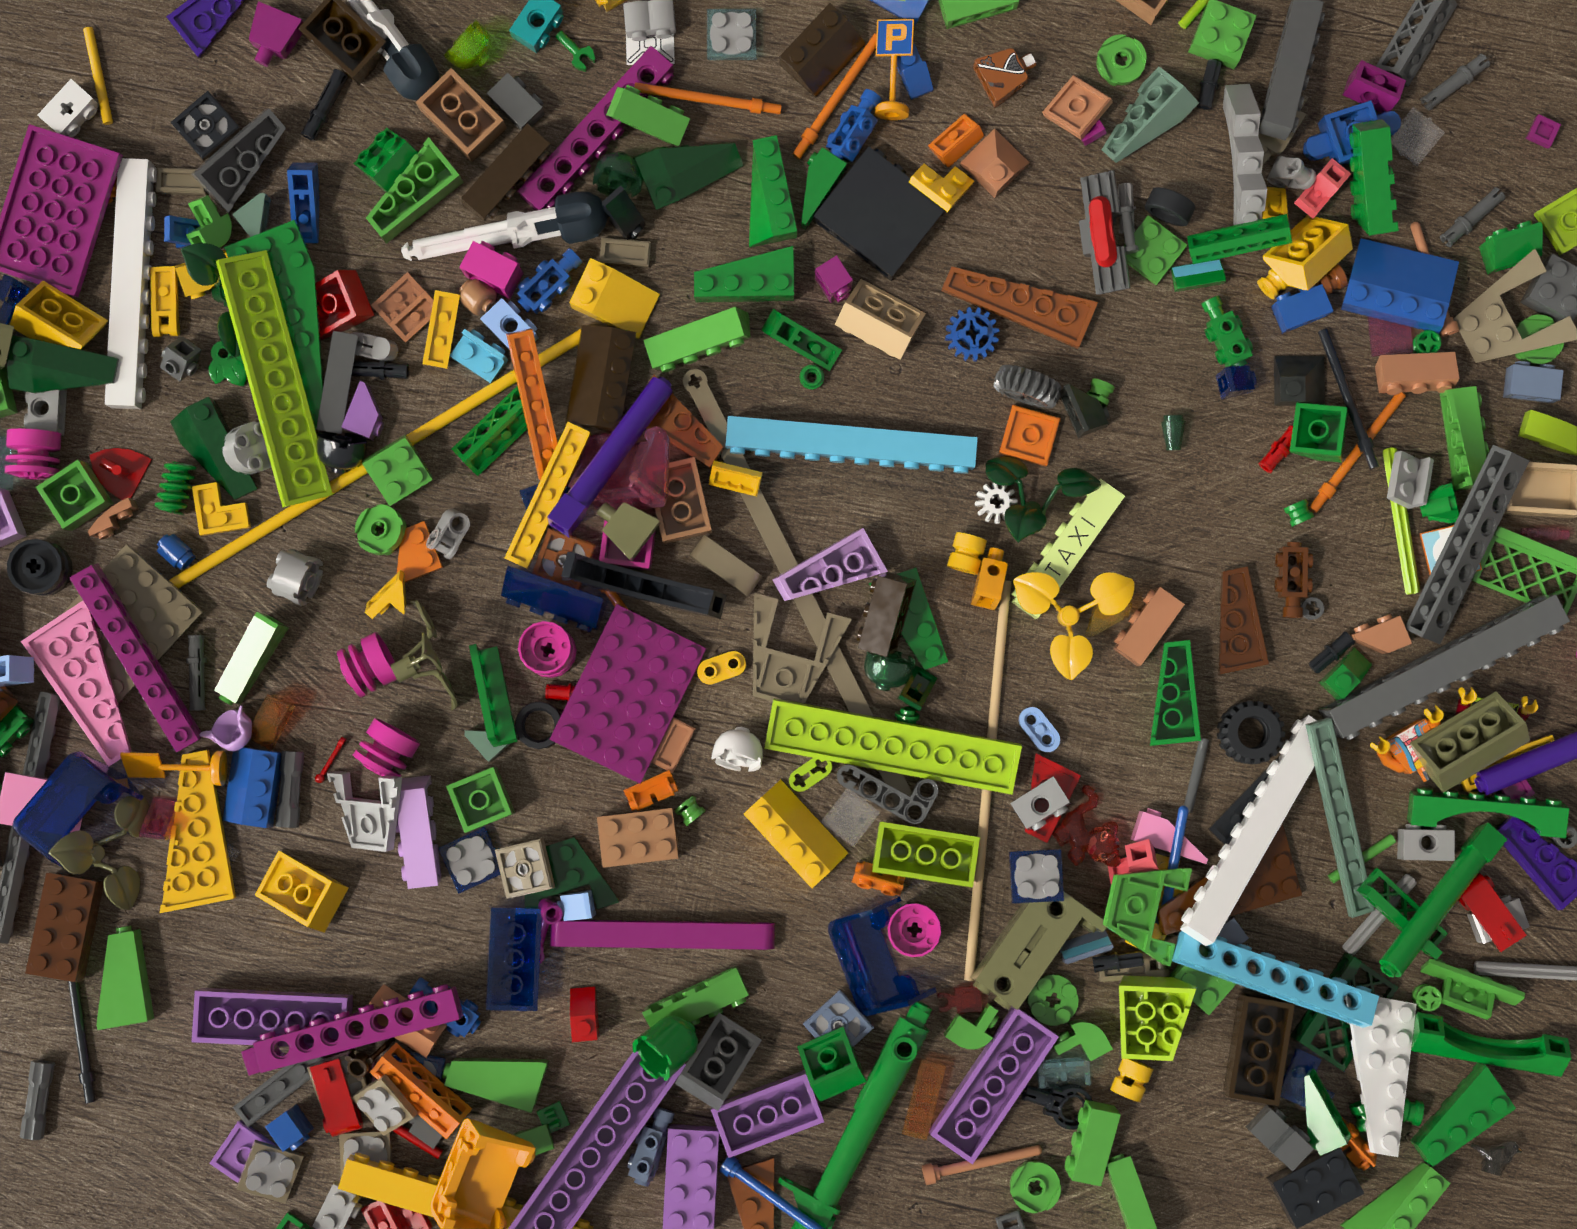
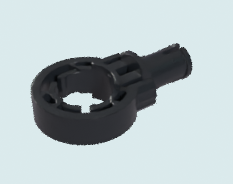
M1067 1084L1061 1087L1051 1085V1090L1046 1091L1031 1087L1030 1085L1025 1086L1024 1090H1027V1092H1022V1100L1044 1106L1043 1114L1053 1117L1059 1126L1068 1130L1078 1129V1114L1074 1115L1076 1121H1073L1070 1116L1063 1115V1104L1069 1098L1077 1097L1082 1101L1083 1108L1085 1100L1079 1093L1085 1095L1087 1100L1093 1101L1088 1092L1076 1084Z

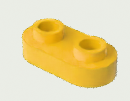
M727 652L701 662L698 666L697 674L703 683L715 684L742 674L746 668V660L739 652ZM731 659H736L738 661V666L736 668L729 667V661ZM708 667L714 668L715 671L711 677L705 674V670Z

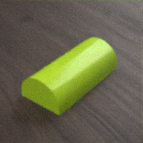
M880 822L874 850L872 872L973 888L980 837Z

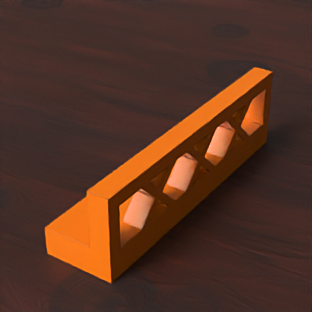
M395 1043L370 1071L376 1079L386 1074L417 1110L418 1115L445 1139L452 1134L472 1110L467 1103L447 1086H444V1083L398 1043ZM395 1053L400 1059H402V1062H398L391 1055ZM413 1072H417L422 1079H418L416 1076H414ZM432 1088L440 1092L441 1096H437L432 1091ZM451 1105L456 1106L463 1113L459 1115L452 1109Z

